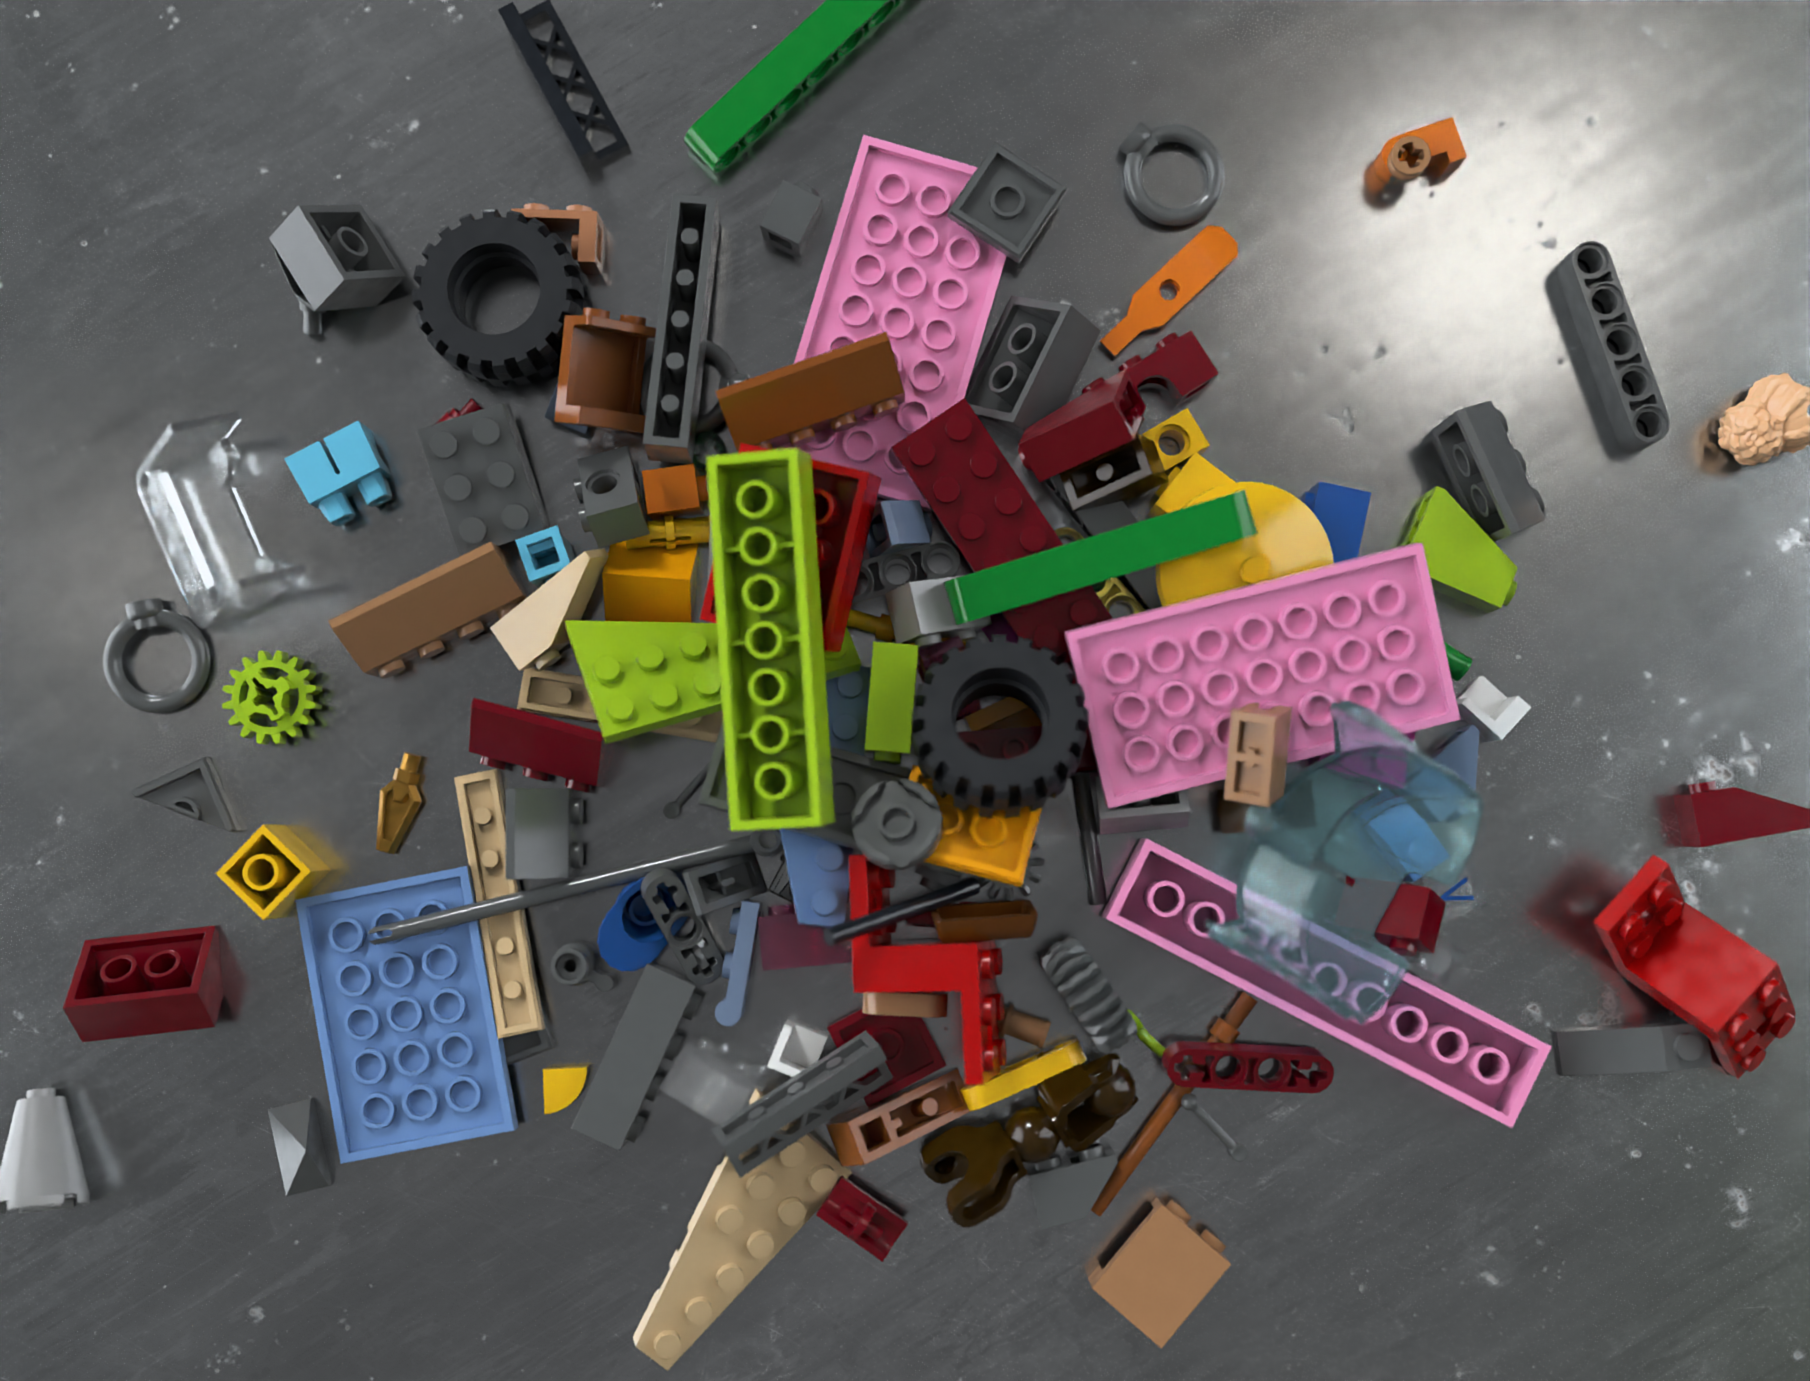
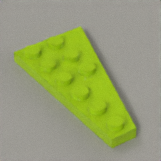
M565 620V629L605 744L723 710L718 629L716 623ZM847 626L841 651H824L826 680L860 671L862 662Z

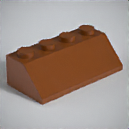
M887 332L715 391L737 452H739L741 443L771 450L789 442L792 447L804 445L816 439L815 433L832 428L833 432L847 430L858 424V418L872 413L875 418L890 415L899 410L898 404L905 402L904 388Z

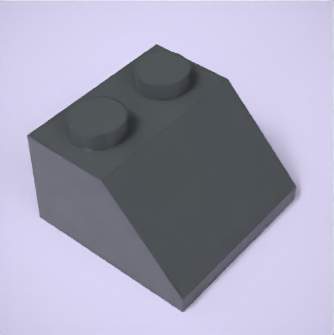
M506 788L505 880L576 877V868H582L583 844L582 842H576V824H582L584 813L582 798H576V790L561 788Z

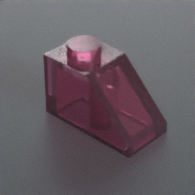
M794 904L767 906L768 914L758 917L762 971L852 962V950L844 943L832 947L826 944L823 937V931L826 928L798 925Z

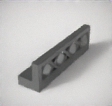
M865 1030L712 1129V1132L741 1178L894 1078L885 1063L888 1059L880 1045ZM875 1067L877 1068L878 1071L869 1076L868 1078H866L865 1080H857L858 1078L868 1073ZM835 1094L834 1100L825 1106L818 1105ZM797 1119L796 1124L788 1130H780ZM758 1144L756 1151L740 1160L739 1156Z

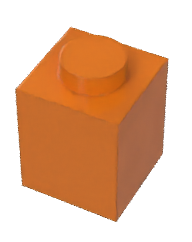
M694 464L642 471L647 514L652 520H662L665 515H673V518L704 514L703 502L709 501L708 480L706 475L699 476V471Z

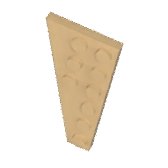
M755 1088L749 1100L750 1105L764 1096L757 1088ZM792 1121L780 1130H788L796 1124V1121ZM810 1133L741 1178L726 1155L722 1164L717 1165L687 1226L688 1234L680 1250L676 1249L669 1263L670 1270L661 1288L655 1291L633 1336L635 1347L668 1371L814 1215L840 1177L843 1175L845 1178H848L852 1174L849 1166H842L839 1157ZM758 1144L739 1156L740 1160L756 1151Z

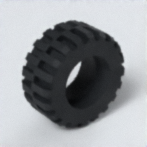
M497 209L483 210V218L475 219L469 213L459 218L461 225L451 230L446 225L438 232V235L442 238L436 246L428 243L422 252L427 262L425 266H416L413 279L420 285V288L412 290V304L419 310L415 316L418 325L427 335V341L458 372H464L470 379L482 383L486 379L493 386L506 387L508 380H514L519 386L532 382L530 375L537 372L544 378L554 372L550 365L561 357L564 316L582 315L583 308H589L584 300L588 292L586 283L580 274V269L556 233L551 234L547 226L536 218L528 222L523 213L512 210L507 212L506 218L502 217ZM504 265L521 266L532 271L539 281L540 294L533 313L522 325L501 334L480 333L469 325L465 318L466 297L473 283L482 274L495 267Z
M992 635V642L982 643L980 637L966 640L965 650L960 652L957 647L953 646L944 652L942 665L932 663L925 672V683L918 685L915 694V706L912 709V743L914 755L919 758V769L925 779L931 778L933 780V790L942 798L948 794L954 797L953 806L965 812L968 810L969 805L979 807V816L992 818L993 810H1005L1006 818L1019 816L1020 809L1028 806L1029 810L1033 812L1044 807L1048 796L1056 798L1065 789L1066 781L1072 779L1078 769L1089 723L1088 709L1083 707L1085 702L1084 691L1081 684H1072L1074 672L1067 663L1057 666L1054 663L1056 653L1045 646L1042 647L1040 652L1032 649V640L1019 637L1018 643L1006 642V635ZM990 695L1009 696L1025 703L1035 712L1042 724V735L1039 743L1021 756L1010 759L988 758L971 750L960 739L956 731L957 716L964 707L976 699Z

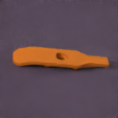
M1208 225L1133 294L1127 316L1104 336L1100 343L1115 357L1141 332L1163 327L1210 281L1237 258L1238 243L1223 227ZM1163 286H1172L1176 290V297L1166 300L1161 296L1160 289Z

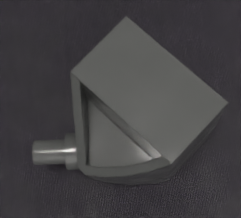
M298 205L269 237L288 284L296 299L300 301L299 309L304 311L303 332L307 334H321L322 312H326V310L376 307L405 277L404 272L362 205Z

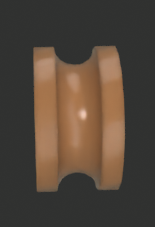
M1416 136L1401 138L1395 143L1388 155L1387 167L1389 172L1401 181L1417 179L1427 168L1431 159V151L1428 144ZM1405 150H1409L1411 156L1419 157L1413 168L1408 167L1407 161H1399L1398 159Z

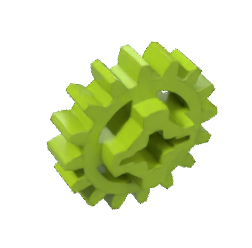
M279 650L276 651L274 657L268 651H258V662L246 656L242 658L245 669L243 671L234 669L229 671V674L236 680L234 686L224 685L222 688L226 693L232 694V700L222 704V709L234 710L235 715L228 721L229 725H244L240 736L251 739L256 735V743L268 745L271 738L275 744H286L287 733L292 738L300 739L303 737L299 726L301 724L314 726L316 722L309 716L311 710L322 709L321 704L313 701V695L322 692V687L310 685L309 682L315 677L316 672L311 669L301 671L304 664L303 659L294 656L289 660L288 653ZM281 669L289 675L275 679L267 670ZM271 690H276L278 692L273 697V701L275 703L274 706L268 705L267 703L272 699V695L269 692ZM298 696H299L298 705H297V708H296V710H295L297 698H298ZM269 716L271 721L277 723V726L266 727L256 720Z

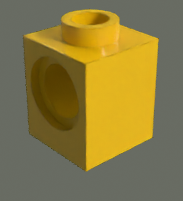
M1188 408L1142 434L1144 437L1154 441L1166 475L1171 473L1176 466L1181 467L1185 465L1194 452L1202 455L1210 446ZM1163 437L1175 439L1180 446V453L1177 455L1163 453L1159 447V439Z

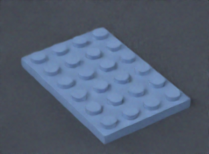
M470 866L295 900L340 1163H348L517 1129L518 1121L503 1038L498 1039L479 920L379 945H374L370 941L391 936L392 931L388 929L368 934L371 928L475 903Z

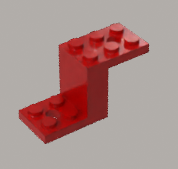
M863 854L849 855L851 920L890 906L889 888H894L895 869H885L873 864ZM897 923L852 939L854 993L961 991L965 1085H983L1000 1073V1066H1005L1007 1050L1005 1039H999L998 1021H1003L1005 1004L1003 994L997 993L996 975L1002 974L1003 958L1001 948H995V940L946 944L940 939L891 940V933H895Z
M1653 854L1593 921L1619 974L1709 1037L1722 1068L1736 1079H1739L1746 1070L1749 1072L1754 1071L1766 1056L1765 1049L1776 1037L1778 1039L1783 1038L1792 1029L1796 1020L1794 1017L1796 1012L1779 964L1687 904L1683 899L1670 865Z

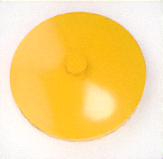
M1236 482L1205 491L1189 501L1182 509L1245 489L1258 534L1157 564L1155 568L1156 585L1161 605L1163 607L1334 564L1332 549L1326 532L1318 518L1301 500L1273 485L1259 482Z

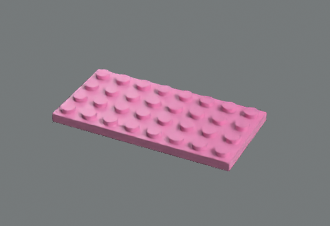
M863 135L794 363L887 332L904 388L905 402L898 404L899 410L890 415L875 418L872 413L858 418V424L847 430L833 432L832 428L815 433L816 439L807 444L792 447L789 442L775 447L774 450L798 448L811 454V459L871 472L882 478L878 497L888 500H919L922 510L931 512L932 509L891 450V447L966 396L1007 258L1005 254L947 217V212L978 167Z
M1417 542L1064 631L1076 683L1081 684L1085 694L1083 707L1088 709L1089 723L1087 729L1105 804L1108 809L1226 779L1231 710L1234 708L1240 709L1249 703H1259V709L1265 710L1273 709V707L1279 705L1292 707L1287 763L1460 720L1423 543Z

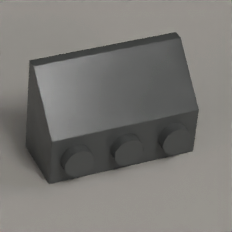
M1011 295L971 376L965 399L982 424L1015 440H1021L1027 427L1065 405L1101 330L1072 305Z
M1492 401L1455 411L1432 429V433L1471 518L1495 543L1546 520L1543 515L1545 510L1543 499L1536 489L1531 488L1525 475V460L1517 449H1513L1506 434L1508 433L1507 421L1500 410H1495Z

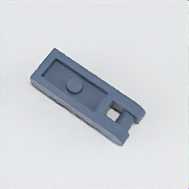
M745 899L742 901L741 909L733 908L729 934L736 935L734 952L726 951L722 969V978L729 979L727 994L715 1009L716 1020L724 1026L736 1024L745 1012L763 902Z

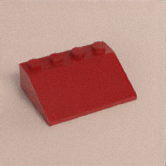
M741 443L738 453L769 451L771 449ZM811 459L824 651L840 652L882 478L871 472ZM712 563L700 620L717 624L714 567Z

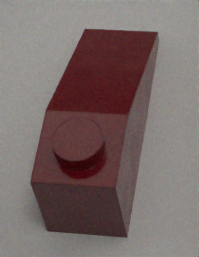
M1715 780L1688 784L1689 793L1673 795L1683 847H1706L1810 828V809L1736 787L1717 788Z

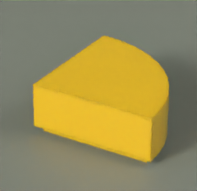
M589 1066L549 1067L543 1069L544 1114L558 1112L577 1099L587 1083Z

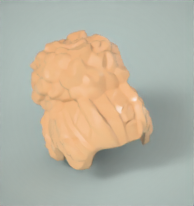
M1788 373L1780 375L1771 374L1754 382V385L1749 389L1745 401H1741L1734 407H1729L1725 411V416L1720 419L1719 424L1721 427L1718 429L1719 446L1733 454L1735 460L1740 464L1751 466L1759 462L1765 463L1772 456H1778L1782 451L1796 453L1799 450L1805 449L1806 446L1810 445V415L1807 413V408L1810 405V388L1794 382Z

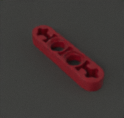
M1178 1041L1169 1045L1164 1050L1161 1058L1162 1068L1169 1079L1177 1086L1190 1088L1313 1094L1327 1089L1334 1077V1068L1331 1062L1320 1051L1309 1047ZM1187 1055L1194 1064L1204 1065L1205 1073L1199 1065L1189 1064L1184 1066L1183 1072H1179L1175 1063H1182L1184 1056ZM1225 1056L1236 1057L1237 1066L1233 1073L1228 1076L1216 1074V1065L1220 1059ZM1270 1058L1279 1060V1069L1274 1076L1270 1078L1259 1077L1258 1070L1263 1061ZM1314 1062L1319 1067V1071L1311 1072L1310 1078H1307L1299 1071L1311 1069ZM1291 1063L1299 1070H1292Z

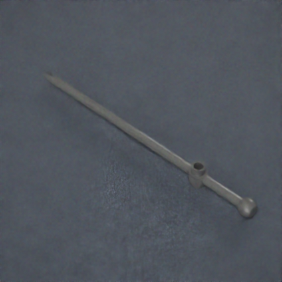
M779 828L753 830L749 836L371 928L368 934L390 929L392 931L391 936L370 941L374 945H379L631 883L645 877L649 872L658 868H665L676 872L753 852L763 857H773L783 850V844L781 843ZM766 831L773 832L776 836V844L772 848H764L760 843V836Z

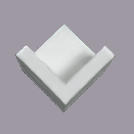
M1484 676L1476 677L1456 699L1459 715L1470 725L1474 724L1480 731L1479 734L1488 742L1502 740L1531 709V706L1520 696L1507 698Z
M787 1019L767 1067L791 1077L796 1076L819 1060L828 1035Z

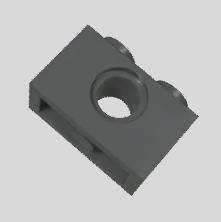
M628 445L577 459L580 477L574 478L573 483L580 504L584 503V506L577 507L583 531L585 533L592 531L598 548L650 534L640 477Z

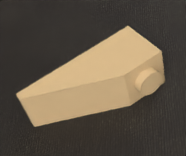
M605 548L584 551L490 627L519 671L534 667L542 671L561 658L558 651L570 643L565 629V620H581L604 565L608 560L609 554Z

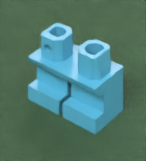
M356 421L323 438L325 444L317 441L284 458L309 504L320 509L328 521L335 526H340L356 516L347 498L361 492L364 500L370 507L379 506L392 499L386 479L391 476V473L382 461L376 448L377 442L371 429L360 421Z

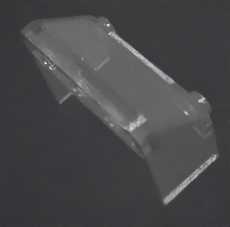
M238 411L169 424L138 469L136 475L138 493L190 616L201 629L222 624L283 597L307 572L304 564L287 568L286 564L279 561L274 555L262 557L230 485V482L235 477L236 470L240 466V457L236 447L229 443L227 437L241 420Z

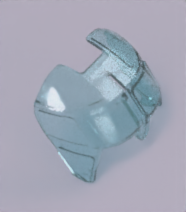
M1341 700L1340 703L1332 702L1329 707L1334 720L1335 753L1303 770L1287 785L1284 795L1273 806L1264 807L1253 804L1247 813L1244 827L1253 840L1241 865L1236 889V912L1239 919L1220 924L1207 920L1204 927L1210 930L1207 934L1209 938L1289 981L1292 985L1345 1020L1350 1019L1362 1025L1388 1002L1403 980L1410 965L1405 958L1379 943L1374 936L1375 930L1408 874L1416 873L1448 886L1457 883L1473 850L1484 802L1480 795L1451 769L1437 763L1417 750L1418 746L1415 742L1373 711L1356 703ZM1318 859L1356 880L1353 887L1316 866Z

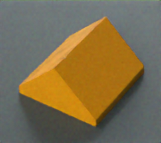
M626 541L610 545L609 557L602 572L605 621L693 623L700 544L676 545V548L666 550V546L627 550Z

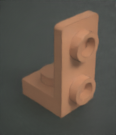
M538 203L525 204L523 209H511L512 211L523 213L528 222L536 218L544 223L549 231L579 232L572 234L571 253L573 259L577 260L584 274L602 275L604 224L597 211H593L592 208L585 205H569L566 210H551L548 206Z

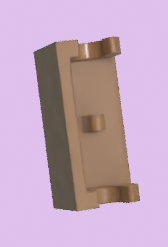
M1249 703L1240 709L1234 708L1231 710L1224 799L1269 807L1284 795L1292 707L1279 705L1273 707V709L1265 710L1259 709V703Z

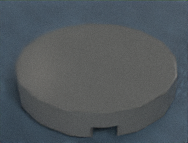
M896 779L897 781H890L888 783L883 781L873 785L859 798L852 812V832L858 849L871 863L885 869L905 870L921 864L935 852L942 838L943 816L936 798L923 785L909 779Z

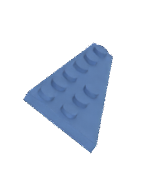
M861 666L860 671L826 680L831 747L864 756L871 667ZM779 828L798 925L829 928L844 923L849 888V855L853 854V848Z

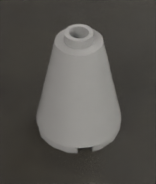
M55 1088L28 1090L27 1098L17 1100L0 1167V1214H6V1205L7 1210L19 1208L20 1214L74 1208V1198H77V1203L83 1206L90 1204V1192L66 1097L56 1096Z

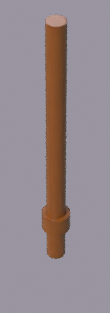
M1243 991L1223 1019L1218 1017L1210 1028L1209 1032L1212 1035L1206 1042L1234 1043L1241 1034L1237 1030L1258 1001ZM1193 1062L1190 1063V1065H1199V1067L1205 1073L1204 1065L1194 1064ZM1176 1084L1173 1086L1118 1161L1117 1166L1091 1208L1092 1212L1101 1217L1181 1108V1098L1183 1095L1192 1093L1195 1088L1181 1087Z

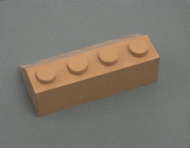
M489 542L328 622L333 632L363 673L372 676L380 675L381 679H385L402 672L406 668L404 663L417 656H420V659L423 660L441 653L445 650L443 644L458 636L460 640H466L484 631L482 624L497 617L500 620L530 595L510 554L494 543Z

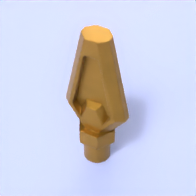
M404 752L400 768L395 769L394 780L380 790L376 849L381 852L396 853L422 803L416 786L420 778V774L417 773L421 760L419 755Z

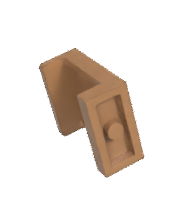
M1156 1197L1151 1203L1153 1209L1108 1264L1104 1268L1099 1264L1088 1279L1094 1291L1162 1349L1230 1267L1231 1263L1222 1253L1226 1245L1213 1233L1205 1229L1200 1234L1188 1224L1192 1216L1177 1202L1171 1199L1166 1205Z

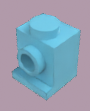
M557 525L515 540L529 581L539 588L575 559L570 542L561 535Z

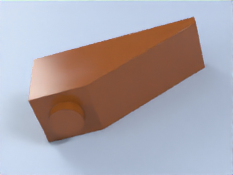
M958 1068L896 1092L869 1107L865 1105L826 1124L841 1165H866L971 1112L960 1091L964 1087V1083Z

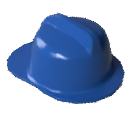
M644 877L629 883L622 889L616 903L606 914L599 927L597 943L600 955L609 966L619 971H636L646 967V964L651 963L668 943L641 895L640 888ZM664 883L658 884L656 886L658 891L656 895L661 897L669 909L675 905L668 893L669 887ZM687 916L680 917L674 921L671 927L672 935H675L682 927Z

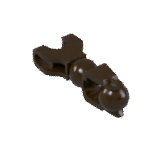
M1117 1053L1106 1054L1087 1065H1075L1042 1081L1038 1086L1039 1096L1036 1097L1040 1107L1029 1106L1017 1109L1007 1120L1004 1130L997 1120L978 1128L973 1126H957L947 1130L922 1149L920 1154L921 1167L924 1173L935 1183L946 1184L963 1177L948 1191L946 1197L948 1213L957 1225L971 1228L1001 1212L1009 1202L1016 1182L1028 1175L1023 1163L1036 1164L1047 1161L1056 1151L1059 1141H1061L1066 1149L1070 1147L1075 1152H1082L1113 1128L1116 1120L1134 1107L1138 1102L1136 1082L1130 1070L1120 1063V1057ZM1082 1102L1085 1104L1084 1106L1073 1110V1109L1076 1108L1078 1105H1080ZM948 1156L943 1161L937 1163L941 1158Z

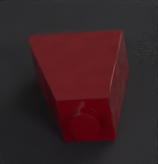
M1125 369L1026 428L1018 444L1019 457L1028 471L1033 470L1039 482L1135 439L1146 405L1127 370Z

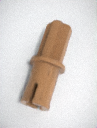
M1010 1003L1009 1007L1005 1006L1003 1021H998L999 1037L1003 1038L1004 1034L1042 1049L1051 1022L1015 1010L1014 1004Z

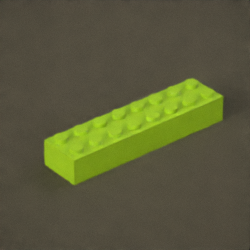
M798 448L706 456L730 830L813 827L834 823L835 813L811 454Z

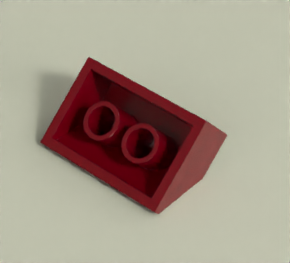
M473 698L470 714L469 752L482 755L480 764L501 770H506L507 763L516 764L524 767L523 776L548 782L550 774L566 778L564 787L590 793L592 785L604 787L617 741L605 744L603 735L599 731Z
M216 925L85 940L63 1005V1010L81 1041L90 1042L215 1027L224 994L219 934Z

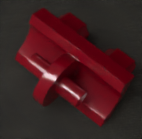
M843 1175L816 1213V1216L882 1262L908 1225L907 1220Z

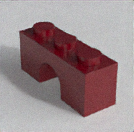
M1192 330L1180 337L1176 332H1173L1154 345L1156 352L1144 359L1138 354L1118 367L1119 372L1127 370L1137 390L1149 385L1158 386L1169 394L1176 406L1213 384L1219 375V372ZM1100 377L1081 390L1082 394L1104 382V378ZM1144 416L1142 417V420H1141V423H1140L1138 429L1141 428L1143 422L1145 421Z

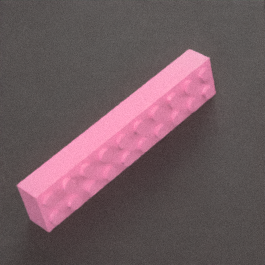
M1147 838L1139 839L1101 917L1511 1128L1552 1047Z

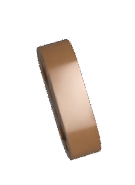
M936 991L863 993L862 1012L866 1014L931 1018L947 1017L948 993Z

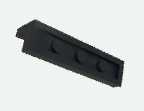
M546 0L519 14L513 2L498 9L504 24L585 173L629 150L630 146L551 1ZM549 16L553 24L549 42L532 38L527 26ZM559 37L561 38L564 46L557 45ZM539 49L546 50L544 58ZM554 53L570 57L573 60L569 78L551 73L549 67ZM578 73H580L585 83L576 81ZM558 85H562V86H565V87H566V88H565V91H564V94L562 93V91H561V89H560V87H559ZM573 89L592 95L593 101L588 115L573 111L569 106ZM598 109L602 113L604 119L596 117ZM578 121L586 123L584 130L581 128ZM593 125L611 130L616 142L594 152L589 142Z

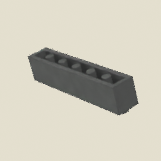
M676 193L672 195L643 436V446L650 461L693 463L720 228V215L716 197Z

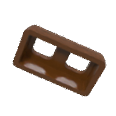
M1027 899L951 904L930 911L938 936L944 944L1030 938L1035 930L1038 918L1037 910L1031 900Z

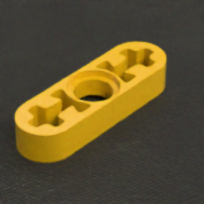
M1078 1038L1071 1039L1001 1069L999 1074L983 1085H966L960 1091L969 1111H975L1039 1084L1045 1079L1075 1065L1082 1064L1087 1058Z

